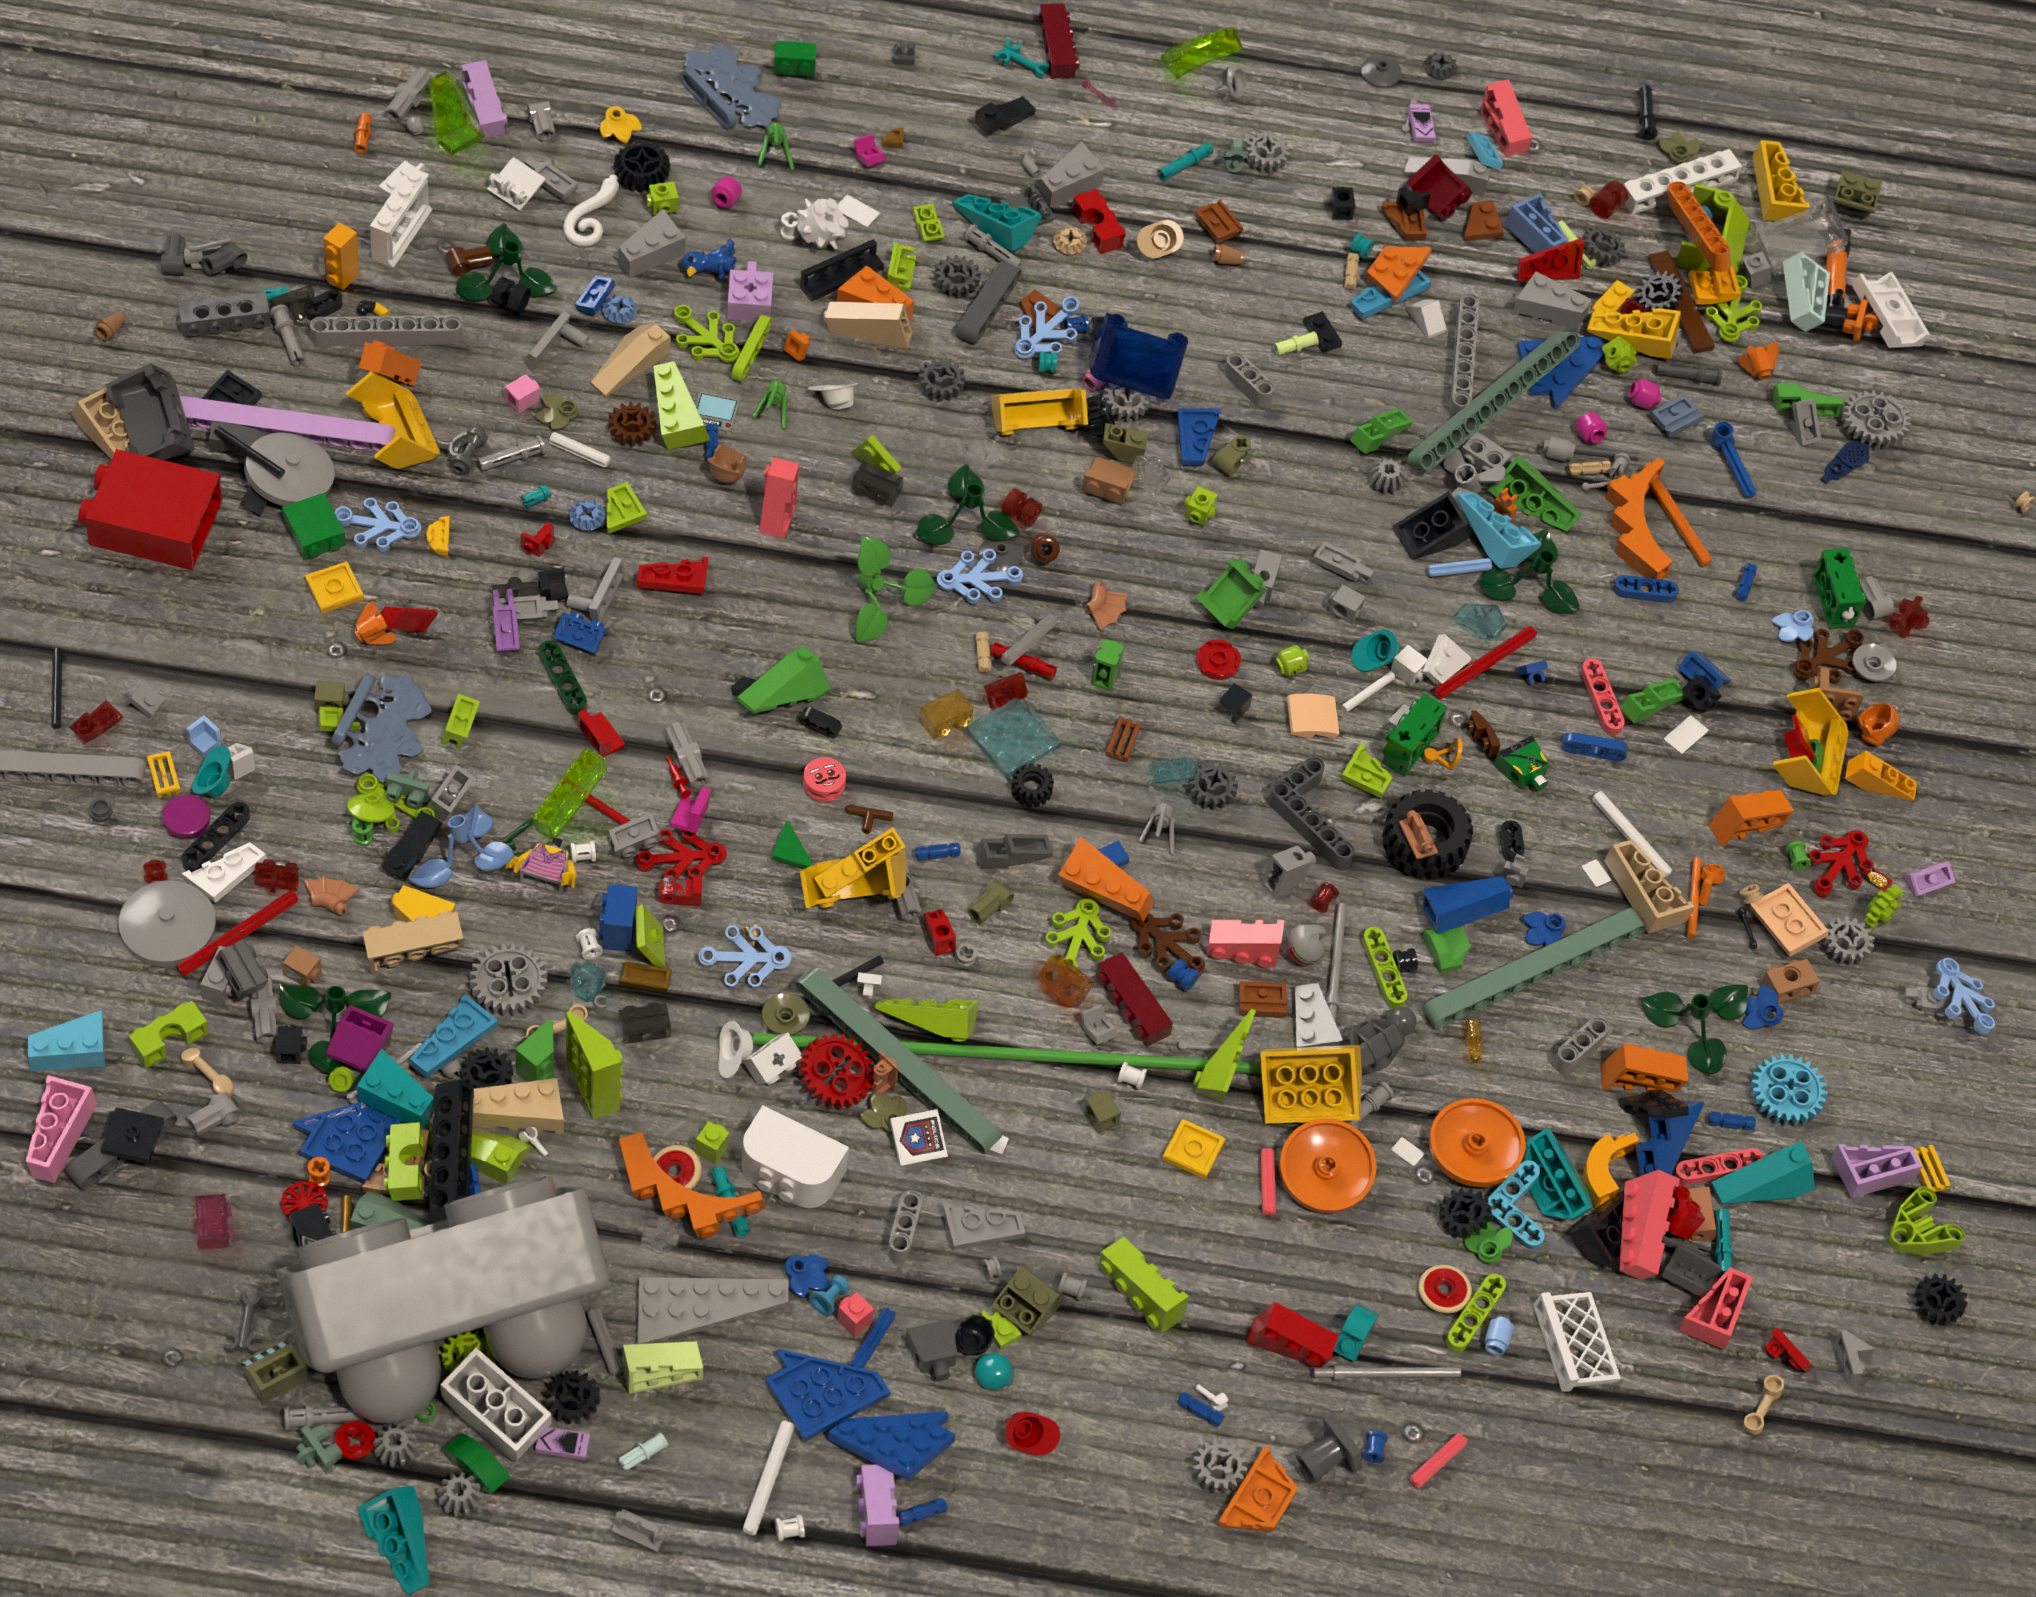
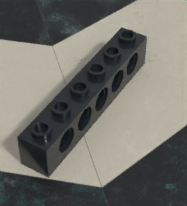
M460 1079L436 1084L431 1188L429 1191V1224L447 1219L444 1205L469 1196L474 1086Z

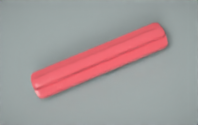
M1265 1148L1261 1151L1262 1213L1271 1216L1276 1211L1274 1150Z
M1457 1433L1411 1476V1484L1416 1488H1420L1466 1446V1437L1461 1433Z

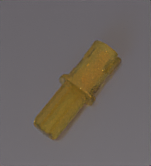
M1476 1018L1468 1019L1465 1022L1467 1034L1465 1044L1468 1046L1469 1062L1472 1064L1482 1061L1481 1045L1484 1042L1480 1031L1481 1023Z

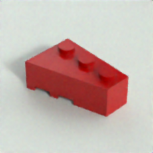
M1274 1302L1254 1317L1246 1343L1310 1366L1321 1368L1331 1360L1339 1335Z

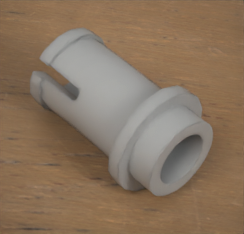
M1619 453L1613 459L1614 463L1609 470V475L1612 477L1614 472H1616L1614 479L1620 478L1625 468H1628L1631 463L1630 457L1626 453Z

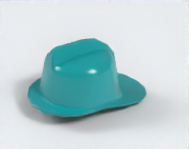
M1378 630L1363 637L1355 644L1351 653L1352 662L1360 671H1372L1383 665L1393 663L1394 657L1399 654L1402 645L1397 642L1394 633L1390 630Z
M218 746L207 754L192 783L194 793L198 795L206 794L212 799L217 800L229 787L231 776L227 768L230 763L231 752L227 747Z

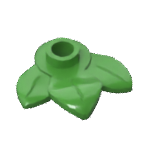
M1487 1222V1229L1480 1228V1235L1471 1234V1238H1468L1467 1235L1464 1236L1465 1245L1469 1251L1478 1254L1481 1261L1492 1264L1499 1261L1502 1257V1251L1511 1245L1513 1232L1511 1227L1497 1231L1491 1223ZM1488 1251L1494 1252L1491 1255L1486 1254Z

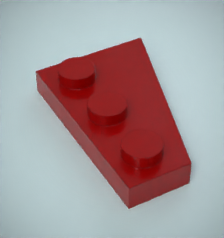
M1583 238L1520 258L1517 269L1518 281H1529L1535 272L1552 280L1579 279L1584 249Z
M701 557V561L695 562L685 559L681 560L679 564L671 565L667 562L639 565L637 587L704 594L709 557Z

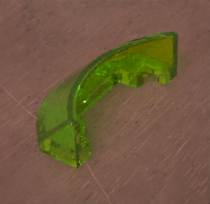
M1224 27L1177 44L1166 50V53L1160 57L1172 74L1179 79L1189 71L1215 59L1243 50L1236 27Z

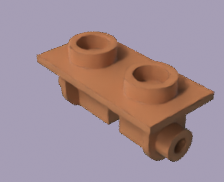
M1415 810L1409 811L1407 813L1408 817L1405 820L1399 821V824L1416 859L1438 854L1420 814L1416 813Z
M882 1052L880 1053L879 1062L874 1066L872 1091L874 1093H884L890 1089L892 1092H895L898 1065L894 1059L887 1057Z

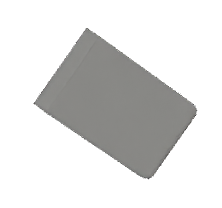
M1810 398L1792 403L1795 421L1788 422V425L1800 445L1804 446L1822 441L1815 399Z
M1841 1330L1835 1343L1848 1385L1858 1384L1865 1371L1863 1361L1869 1360L1875 1349L1847 1330Z

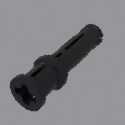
M1644 85L1639 89L1641 115L1639 117L1641 129L1639 135L1643 140H1652L1658 135V130L1655 127L1657 117L1653 113L1652 88Z

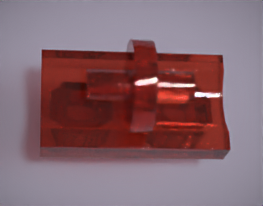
M1916 596L1913 601L1903 599L1899 606V612L1903 613V615L1898 613L1891 615L1890 627L1899 629V637L1906 638L1913 628H1926L1929 625L1928 612L1921 607L1923 597Z
M1022 672L1003 678L1002 675L998 676L997 681L983 686L990 708L994 706L999 708L1006 705L1007 701L1015 698L1020 700L1026 698L1028 694Z
M264 859L262 863H256L255 885L270 887V892L276 894L277 889L298 890L299 868H297L296 863L288 862L285 866L276 865L273 860Z

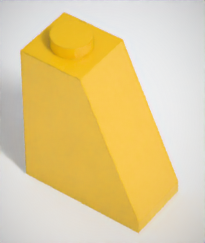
M405 885L402 886L399 893L396 892L394 894L391 906L394 908V917L405 923L414 921L417 917L421 916L435 917L444 911L456 912L455 903Z

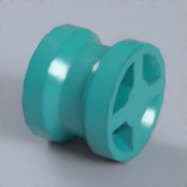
M1358 233L1353 239L1349 251L1358 253L1360 258L1366 259L1373 250L1375 242L1371 239H1365L1363 234Z
M1040 351L1038 372L1050 371L1056 374L1057 352L1046 354L1044 351Z

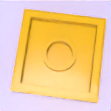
M348 562L305 575V581L321 614L364 600V594Z
M1182 1119L1163 1154L1162 1160L1206 1180L1226 1138Z

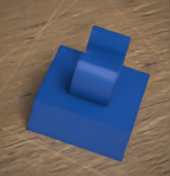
M1546 660L1518 667L1520 675L1527 674L1526 681L1528 685L1534 684V675L1538 676L1539 682L1545 681V674L1540 670L1548 669Z

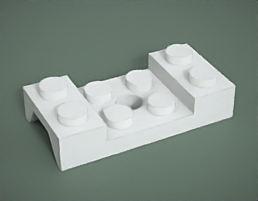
M1889 272L1877 281H1867L1863 274H1859L1852 286L1861 301L1862 299L1869 301L1884 326L1880 334L1888 347L1922 346L1930 334L1893 272Z

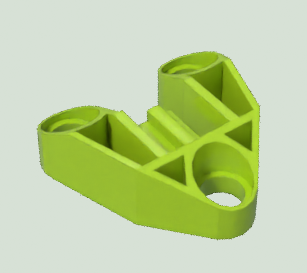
M1920 1186L1900 1206L1894 1218L1888 1240L1890 1246L1897 1251L1928 1255L1960 1248L1965 1239V1233L1955 1224L1935 1227L1934 1219L1931 1216L1925 1215L1921 1217V1215L1932 1210L1937 1201V1196L1930 1188ZM1922 1196L1928 1197L1931 1202L1926 1201ZM1949 1233L1956 1234L1959 1240L1952 1237ZM1894 1235H1903L1907 1242H1897Z

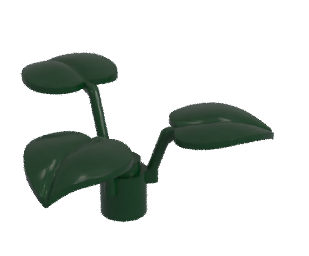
M505 223L494 229L486 242V246H489L491 250V255L500 256L489 278L485 280V277L478 272H467L458 279L456 292L467 300L476 302L487 300L491 297L493 287L488 283L492 281L500 265L504 263L511 266L517 263L519 275L522 276L519 283L531 288V297H542L557 290L553 279L543 270L529 267L525 273L523 272L522 259L518 257L522 250V243Z
M965 464L952 475L948 483L949 493L954 498H963L950 521L946 523L942 516L928 514L919 521L916 534L921 540L933 545H943L950 542L954 537V531L949 526L953 524L964 506L969 509L979 506L981 518L984 520L980 525V530L989 540L1006 541L1017 537L1020 532L1012 519L1000 511L992 510L987 516L985 515L984 501L981 500L985 490L984 484L971 470L969 465Z
M1548 529L1533 534L1542 544L1526 558L1534 562L1515 580L1511 581V576L1507 571L1493 568L1485 572L1479 582L1480 588L1486 595L1495 600L1507 601L1516 595V589L1513 585L1517 584L1534 569L1538 574L1547 573L1546 585L1548 589L1543 592L1542 598L1550 610L1557 613H1576L1580 609L1578 599L1569 585L1562 581H1555L1553 585L1551 584V574L1553 572L1551 566L1557 560L1558 551L1549 535Z
M281 984L279 991L280 1002L284 1011L294 1018L306 1019L311 1016L312 1011H319L325 1003L326 1009L332 1013L330 1042L335 1033L336 1014L341 1012L344 1006L348 1008L351 1005L381 1018L385 1014L391 999V992L382 990H358L349 996H345L346 992L340 986L329 987L322 1000L320 993L309 986ZM318 1041L311 1046L309 1052L310 1061L314 1066L323 1072L332 1073L335 1068L347 1065L326 1056L330 1042Z
M1738 984L1720 987L1711 992L1709 997L1705 994H1696L1692 998L1691 1004L1688 1003L1684 1010L1682 999L1672 992H1660L1642 997L1641 1003L1644 1013L1649 1020L1660 1027H1674L1678 1023L1679 1016H1684L1689 1010L1694 1018L1701 1020L1702 1041L1693 1042L1689 1046L1687 1057L1694 1068L1708 1074H1716L1723 1068L1726 1062L1727 1050L1720 1039H1706L1705 1019L1708 1017L1710 1010L1713 1014L1718 1012L1719 1016L1725 1020L1740 1018L1747 1008L1748 986Z

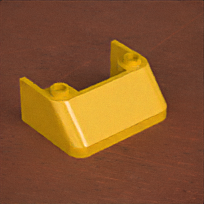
M371 371L346 392L347 396L362 403L364 407L363 412L368 418H373L381 424H387L395 428L394 439L374 455L375 459L387 464L391 468L402 469L433 460L440 454V450L418 401L407 388Z
M1070 388L990 395L996 431H1000L1001 435L1014 434V430L1021 428L1065 425V429H1078V424L1088 425L1086 389Z
M1820 688L1787 694V699L1797 710L1796 715L1807 729L1810 740L1817 739L1824 748L1821 770L1818 772L1807 756L1773 761V766L1790 787L1824 796L1835 795L1838 791L1848 739L1847 725Z
M905 850L885 859L884 863L828 898H826L814 877L843 859L819 862L800 871L806 908H811L817 904H820L821 908L834 906V902L840 899L876 894L887 895L888 899L901 897V893L906 891L907 857Z

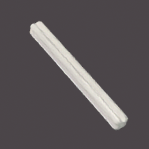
M1602 791L1596 793L1593 796V802L1627 840H1633L1652 860V866L1657 870H1661L1668 877L1672 872L1670 866Z
M782 1421L743 1526V1532L746 1534L755 1535L757 1533L794 1430V1424L791 1422Z

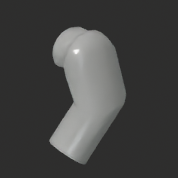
M1032 147L1025 153L1022 164L1030 175L1035 178L1039 176L1041 170L1036 166L1039 151Z

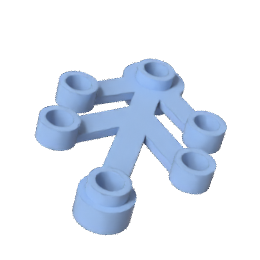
M1073 296L1066 297L1062 302L1063 309L1046 324L1045 314L1047 313V305L1042 301L1037 302L1034 305L1036 333L1031 338L1029 337V329L1032 327V319L1028 315L1021 316L1019 319L1021 339L1015 344V354L1021 359H1029L1040 351L1050 354L1057 352V356H1060L1062 354V345L1059 342H1052L1051 344L1038 343L1042 339H1065L1069 343L1077 340L1078 335L1074 328L1053 330L1066 317L1073 316L1079 312L1080 306L1077 298ZM1069 306L1075 307L1072 310L1067 309ZM1044 307V310L1039 311L1037 308ZM1023 321H1029L1027 325L1022 324ZM1070 333L1074 334L1073 337H1068L1067 335ZM1054 347H1058V348H1059L1058 351H1053L1052 349H1053ZM1023 348L1029 349L1028 351H1022Z
M374 498L364 500V510L372 513L375 518L352 515L351 509L345 506L335 510V514L342 527H347L350 524L373 527L364 533H358L354 536V544L357 548H365L368 545V540L388 530L395 531L386 537L382 536L376 540L377 550L386 552L389 550L390 544L403 537L412 539L421 533V525L417 519L406 517L399 509V504L395 501H390L386 504V513L391 517H395L398 522L390 521L377 505V501Z
M986 549L983 552L982 559L968 574H960L966 566L972 565L974 561V554L971 551H964L961 554L960 561L951 570H943L938 574L937 584L944 591H957L971 604L979 602L980 591L987 595L992 602H998L1002 598L1001 588L990 587L985 582L1005 580L1010 586H1018L1022 582L1023 572L1019 567L1012 566L1006 571L982 573L996 559V552L992 549ZM964 557H970L971 559L966 560ZM963 583H969L975 588L968 589ZM992 593H998L999 595L994 596ZM971 594H974V595H976L977 597L972 598L970 595H971Z
M730 925L725 930V936L728 940L733 941L743 952L715 951L712 947H704L698 954L699 962L706 967L714 965L716 961L743 962L737 969L727 973L724 977L725 985L731 988L735 987L738 984V980L757 962L767 963L758 973L749 975L748 984L752 988H758L762 984V980L774 969H785L791 961L789 950L783 946H774L763 935V930L759 926L750 928L749 937L753 941H758L767 953L757 952L739 934L738 927ZM734 929L737 935L730 937L728 931ZM759 930L761 935L753 937L751 932ZM705 952H710L713 957L710 960H706L703 955ZM780 953L784 956V959L777 961L775 955ZM729 976H734L736 982L733 984H729L727 982V978ZM756 976L759 978L760 982L758 984H752L750 979Z
M1952 958L1940 960L1936 968L1941 977L1939 985L1933 991V995L1936 999L1943 1001L1949 995V982L1954 987L1951 1004L1945 1009L1947 1017L1956 1019L1961 1014L1960 1005L1961 1001H1963L1975 1020L1974 1030L1980 1035L1990 1033L1995 1027V1021L1990 1015L1985 1013H1989L1995 1007V1003L1991 998L1978 994L1983 988L1982 982L1960 972L1958 963ZM1973 1001L1979 1003V1008L1985 1013L1981 1014Z

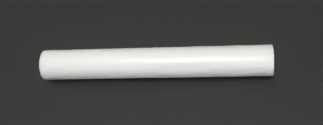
M1392 671L1385 674L1341 705L1342 711L1344 713L1349 712L1394 680L1395 674Z

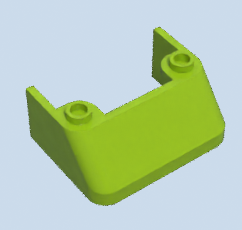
M1695 184L1692 194L1699 204L1710 207L1713 210V215L1726 218L1722 237L1729 245L1731 266H1733L1735 275H1737L1750 220L1730 192ZM1682 241L1675 265L1690 270L1711 271V266L1697 246L1693 243Z

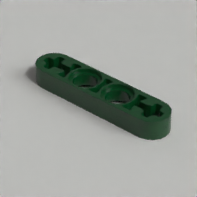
M550 640L543 642L539 648L540 659L565 708L570 714L577 716L579 712L587 709L586 696L560 646ZM546 650H550V652H553L554 659L551 660V655L549 652H546ZM555 666H562L565 670L561 673H556L552 669ZM564 683H571L574 687L571 690H564L561 686ZM573 696H575V700L580 706L573 704Z

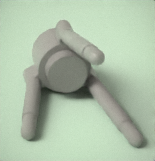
M222 239L184 248L185 264L191 265L192 269L204 270V266L199 264V262H202L203 253L219 251L221 247L219 245L230 243L232 239Z
M1165 803L1156 806L1155 812L1150 814L1149 821L1138 840L1139 843L1144 841L1153 823L1157 826L1156 837L1160 836L1162 828L1169 826L1170 855H1174L1175 818L1172 817L1174 812L1172 806Z

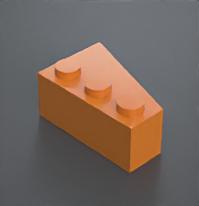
M373 340L372 344L365 342L359 368L368 373L372 371L386 379L415 386L422 361L395 351V348L386 345V343Z
M1767 790L1763 793H1749L1743 796L1734 795L1725 801V805L1708 826L1721 847L1728 845L1730 839L1739 837L1740 840L1747 838V833L1756 830L1758 833H1762L1784 825L1793 814L1794 809L1782 790Z
M1623 1043L1600 1065L1603 1090H1610L1611 1086H1622L1625 1088V1091H1632L1633 1087H1647V1091L1662 1089L1664 1092H1677L1688 1082L1686 1057L1672 1052L1666 1053L1653 1048L1635 1046L1631 1043Z

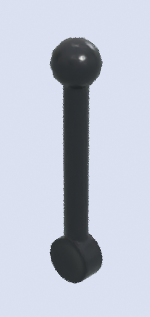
M1740 907L1738 914L1742 916L1750 940V948L1757 949V941L1754 940L1746 916L1747 910L1744 907Z

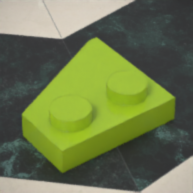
M873 434L851 452L854 457L886 479H889L902 468Z
M628 482L607 489L608 534L647 519L646 511Z
M1360 743L1344 770L1341 780L1382 799L1393 777L1387 770L1381 767L1380 762L1375 757L1371 758L1365 751L1366 747L1364 744Z

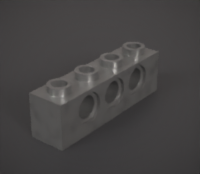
M266 292L178 303L183 337L271 326Z

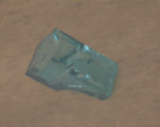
M1464 604L1452 617L1455 624L1469 628L1479 639L1496 640L1508 627L1498 605Z
M587 960L583 965L575 962L570 968V993L585 1002H592L606 985V971L600 965L592 964Z

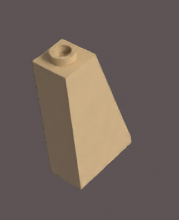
M829 302L828 309L824 312V323L827 324L830 333L904 349L909 347L913 332L903 303Z

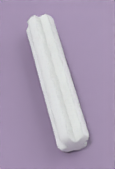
M553 432L550 436L549 443L604 468L610 463L611 457L605 453L557 432Z

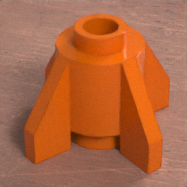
M1773 342L1766 345V347L1755 348L1748 346V353L1738 357L1740 365L1752 376L1759 377L1760 380L1771 377V373L1775 371L1779 354L1778 343Z
M374 601L365 605L355 624L357 629L354 632L360 642L365 641L367 644H391L397 638L392 630L385 631L389 627L381 613L375 615V613L379 612V609Z

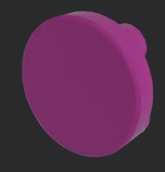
M177 796L165 805L162 812L163 824L168 835L171 837L198 838L210 823V810L206 802L197 796Z

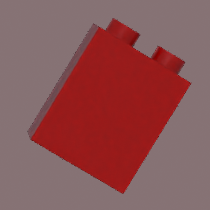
M116 449L109 465L100 464L94 478V489L97 490L93 500L85 498L82 501L78 514V523L86 526L88 542L91 546L193 571L223 502L220 474Z

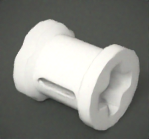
M787 212L782 215L781 223L783 227L780 231L782 238L789 241L797 239L800 233L797 226L800 224L798 215L793 212Z
M594 841L578 845L570 843L571 860L574 863L590 859L592 862L596 861Z
M587 928L576 935V940L581 944L583 950L582 957L586 960L595 959L603 953L602 947L598 945L595 929Z
M1124 1062L1117 1082L1121 1083L1123 1081L1135 1085L1136 1089L1140 1090L1147 1069L1140 1070L1128 1066V1063Z
M801 1515L786 1520L775 1519L778 1541H783L784 1538L793 1536L805 1537Z

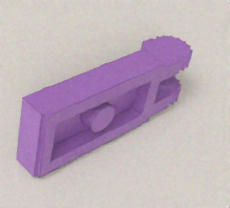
M507 589L506 598L508 605L499 606L498 590H493V618L497 653L520 651L516 605L513 602L512 589Z

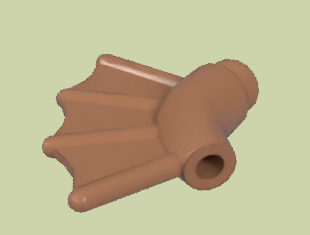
M1097 581L1093 584L1092 599L1085 604V610L1089 614L1092 613L1099 630L1103 631L1107 625L1117 624L1118 616L1126 612L1125 601L1129 595L1127 593L1107 591L1105 584L1101 582L1098 585Z
M323 876L317 880L304 879L303 881L311 895L312 906H323L338 915H343L342 911L346 913L348 907L345 902L360 891L359 887L349 885L344 879L330 880Z

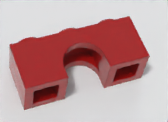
M1097 189L1075 195L1072 211L1081 225L1088 222L1097 223V225L1093 226L1091 240L1100 255L1122 248L1124 238L1126 237L1125 229L1117 222L1115 213L1108 208L1104 196H1101Z

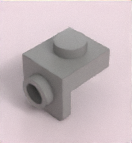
M143 681L138 686L133 684L125 693L127 699L123 704L128 706L132 703L150 718L165 698Z
M1102 1004L1082 1011L1084 1032L1097 1045L1118 1036L1117 1028L1106 1018L1105 1009Z

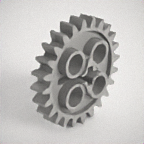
M1874 390L1870 395L1867 391H1864L1863 395L1857 392L1855 397L1850 396L1849 401L1846 400L1841 412V421H1844L1843 427L1848 428L1847 433H1854L1853 439L1859 437L1861 438L1860 443L1868 441L1869 446L1876 443L1878 448H1880L1881 444L1888 448L1890 443L1895 446L1897 441L1902 442L1903 438L1907 437L1911 427V417L1908 416L1909 411L1904 410L1905 405H1898L1899 399L1893 401L1891 400L1892 395L1884 397L1883 392L1880 395H1876Z
M502 944V950H498L493 946V953L485 950L484 958L478 956L477 964H472V972H470V988H473L472 995L477 996L478 1004L484 1002V1009L492 1006L494 1014L498 1009L502 1010V1015L504 1016L507 1010H510L512 1015H515L516 1009L525 1013V1006L533 1009V1001L539 1003L540 995H545V987H547L545 963H540L539 955L533 957V950L525 953L524 946H521L519 950H515V944H512L510 949H507L505 944ZM505 962L509 964L510 981L512 983L513 993L512 997H510L508 993V984L504 965Z

